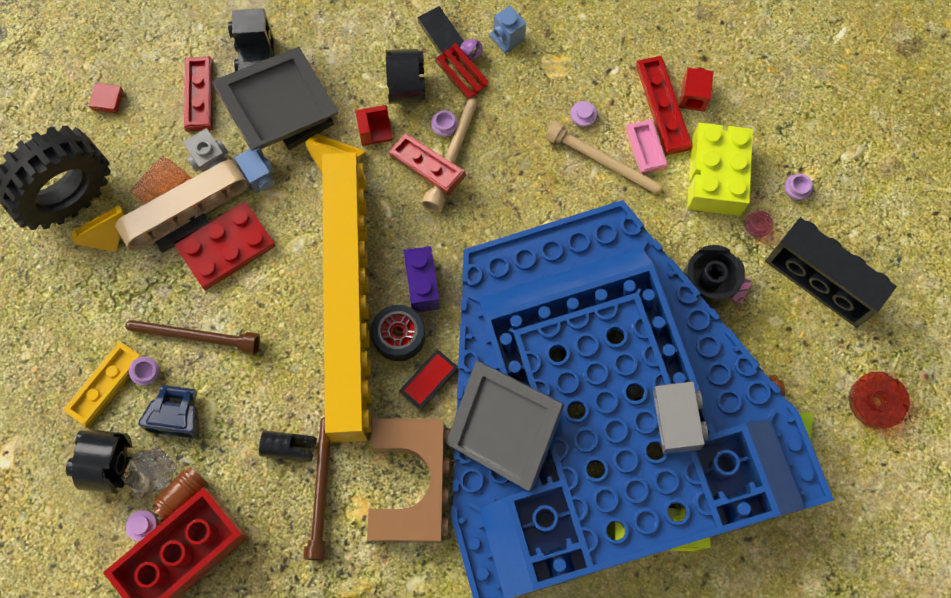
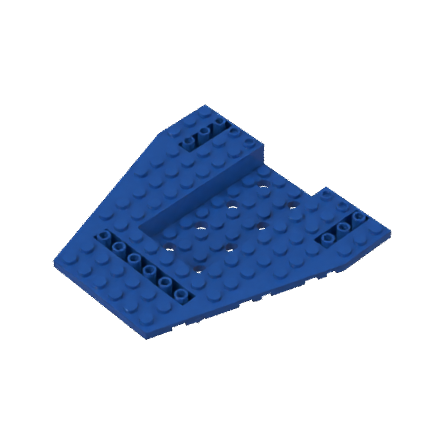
M624 200L479 244L463 251L457 411L476 361H480L565 404L533 491L522 488L454 449L455 464L451 519L473 598L520 597L595 574L597 571L712 536H720L834 500L798 410L781 394L779 387L759 367L760 364L731 329L724 325L717 312L709 307L700 296L697 288L673 259L666 255L662 250L663 247L647 232L644 224ZM612 330H618L623 334L624 340L619 344H612L607 340V334ZM554 348H562L566 351L567 356L563 361L555 362L549 357L550 352ZM694 382L695 391L700 390L703 408L698 409L700 422H706L708 440L704 441V446L701 450L664 454L663 458L659 460L649 458L646 448L650 444L656 443L662 446L653 395L655 386ZM631 386H638L643 390L644 396L639 401H632L627 397L626 390ZM572 404H581L585 408V415L580 419H573L568 415V408ZM592 462H600L605 468V473L600 478H592L587 474V466ZM672 504H680L685 509L686 515L682 521L676 522L669 518L667 510ZM618 522L623 525L625 535L622 539L612 540L608 537L606 529L610 523Z

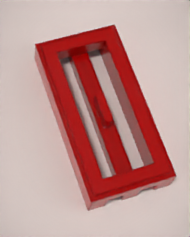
M456 43L435 59L437 65L467 100L473 98L489 84V81ZM446 59L450 61V63L456 68L457 72L473 88L472 91L468 89V87L462 82V80L457 76V74L445 62Z

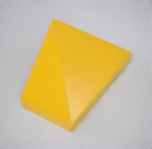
M315 134L306 141V147L321 173L322 154L356 153L358 161L365 156V150L320 134Z
M121 205L115 206L71 232L73 242L76 245L116 252L120 235L115 228V224L118 219L125 215Z

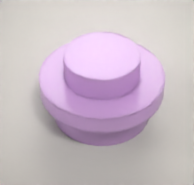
M582 101L572 107L570 116L578 127H588L595 122L597 110L591 103Z
M447 110L437 112L431 120L432 130L435 134L442 137L452 135L458 126L455 115Z
M794 174L785 182V191L794 200H804L812 193V181L805 174Z
M139 357L129 367L130 378L138 385L152 384L158 378L159 366L150 357Z
M145 510L137 511L128 518L126 532L131 539L141 541L157 527V519L151 512Z

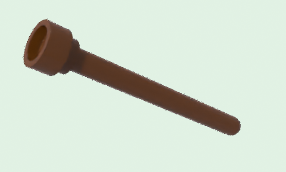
M129 320L125 324V328L128 331L237 347L239 351L246 355L256 356L260 346V334L246 332L245 334L235 336Z
M325 417L320 420L311 540H308L307 546H304L303 554L304 560L312 561L328 560V547H326V541H323L330 438L325 433Z

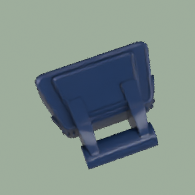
M161 385L160 393L156 400H152L138 421V425L148 433L197 439L199 437V414L196 407H194L197 390ZM170 397L182 399L181 403L170 402Z

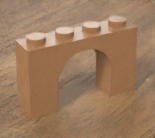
M372 418L371 449L373 452L408 453L420 458L429 469L430 484L422 500L412 507L405 509H368L367 540L369 542L442 543V536H448V517H442L443 505H448L449 487H443V475H449V457H444V445H447L446 441L450 428H444V419Z

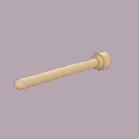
M472 98L466 103L445 157L453 164L477 106V101ZM434 186L429 192L425 193L421 204L430 211L441 212L446 201L444 198L445 194Z
M554 120L545 136V139L554 144L556 142L559 144L563 142L654 194L662 192L663 187L661 184L567 133L568 130L564 128V124L557 120Z

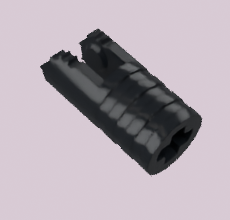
M263 430L259 444V456L311 462L313 459L311 451L293 448V446L314 448L317 438L309 435Z

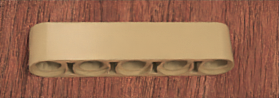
M225 160L118 219L115 228L130 251L141 250L188 223L191 217L195 216L196 218L203 213L206 214L243 193L248 188L249 182L234 160Z

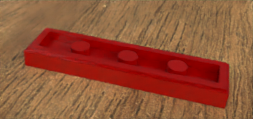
M662 55L638 60L636 68L665 156L690 151L692 143Z

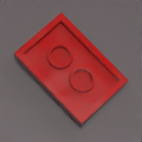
M246 201L174 244L205 291L276 246Z

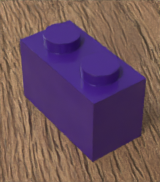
M431 246L403 250L411 307L417 313L439 310L440 302Z

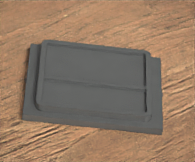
M300 47L212 80L213 86L251 151L258 148H266L338 115L336 107Z
M476 361L446 444L522 488L533 491L565 404L480 361Z

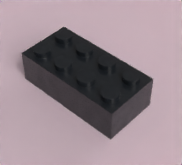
M801 217L765 260L767 264L855 328H858L878 313L897 287L890 281L888 276L875 271L866 264L864 259L851 254L836 239L829 238L819 231L815 224L805 221Z

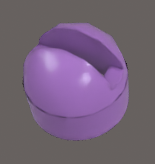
M467 39L461 44L460 49L470 60L478 59L483 53V46L476 39Z

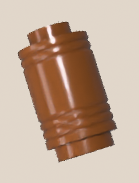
M190 467L187 471L183 469L159 496L153 500L157 505L153 511L163 520L167 519L208 482L193 468Z

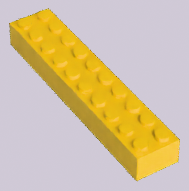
M356 153L322 154L325 433L333 443L368 441V433H372V415H370L369 409H367V404H372V388L369 386V381L366 380V376H371V359L368 358V351H366V348L371 347V337L367 323H365V321L370 320L369 303L367 304V296L364 295L369 294V278L366 276L365 268L369 267L368 251H366L365 241H368V228L365 225L367 200L364 196V191H367L366 174H364L363 163H358Z

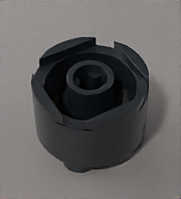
M385 50L389 104L421 103V100H426L425 77H419V74H424L423 50Z
M708 245L698 250L683 270V273L697 288L700 296L711 309H717L728 304L739 291L745 279V268L740 258H736L730 252V249L720 245Z
M80 430L76 435V447L73 458H70L66 464V475L72 477L74 486L78 490L118 493L117 488L125 486L131 471L132 457H127V448H132L130 436L127 433Z

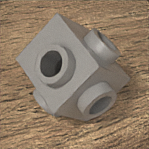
M207 128L183 141L191 155L187 157V160L195 172L201 170L203 173L227 160L224 156L228 153L226 147L220 139L215 141Z

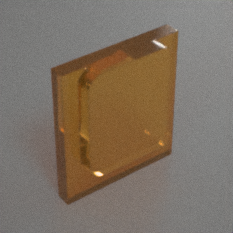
M162 156L129 191L146 204L192 179V177L171 160Z

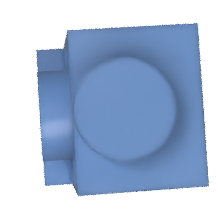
M508 6L494 16L493 31L489 33V37L506 54L525 41L526 22L511 6Z
M258 148L253 151L249 149L234 157L255 194L260 191L269 190L274 186L275 182L270 175L274 170L261 149Z

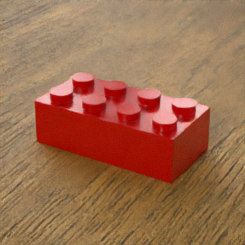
M203 487L107 568L103 574L122 598H179L249 536L212 491Z

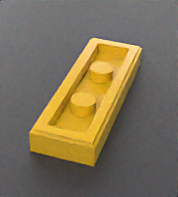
M119 341L63 411L83 426L89 428L130 378L129 367L131 363L142 356Z

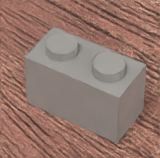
M694 382L655 386L653 395L663 454L701 450L704 446V441L708 440V430L706 422H700L698 409L703 408L700 390L695 391Z

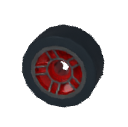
M391 305L382 309L375 316L371 325V337L377 351L384 358L392 361H406L415 357L422 349L425 342V325L420 314L413 308L405 305ZM394 330L404 331V334L401 337H395Z

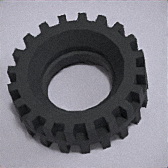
M62 126L60 131H57L54 127H49L46 134L43 135L35 132L31 134L32 139L26 143L22 140L16 144L18 147L13 153L6 152L3 156L6 161L4 164H0V204L20 227L25 228L28 226L30 230H36L39 225L43 229H49L51 224L55 222L61 225L64 223L65 218L69 216L75 218L78 216L77 211L85 207L87 209L92 204L89 201L93 197L98 198L101 195L100 187L107 185L108 180L105 176L111 173V170L108 168V165H110L109 161L91 139L76 127L71 130L69 126ZM68 171L60 180L40 190L50 179Z

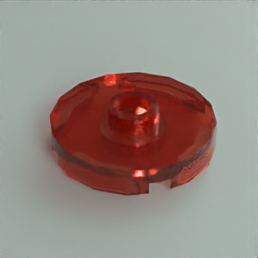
M870 372L861 376L851 386L848 396L850 409L855 418L863 425L873 429H889L900 424L910 407L909 393L903 383L885 372ZM874 397L880 400V406L874 403Z

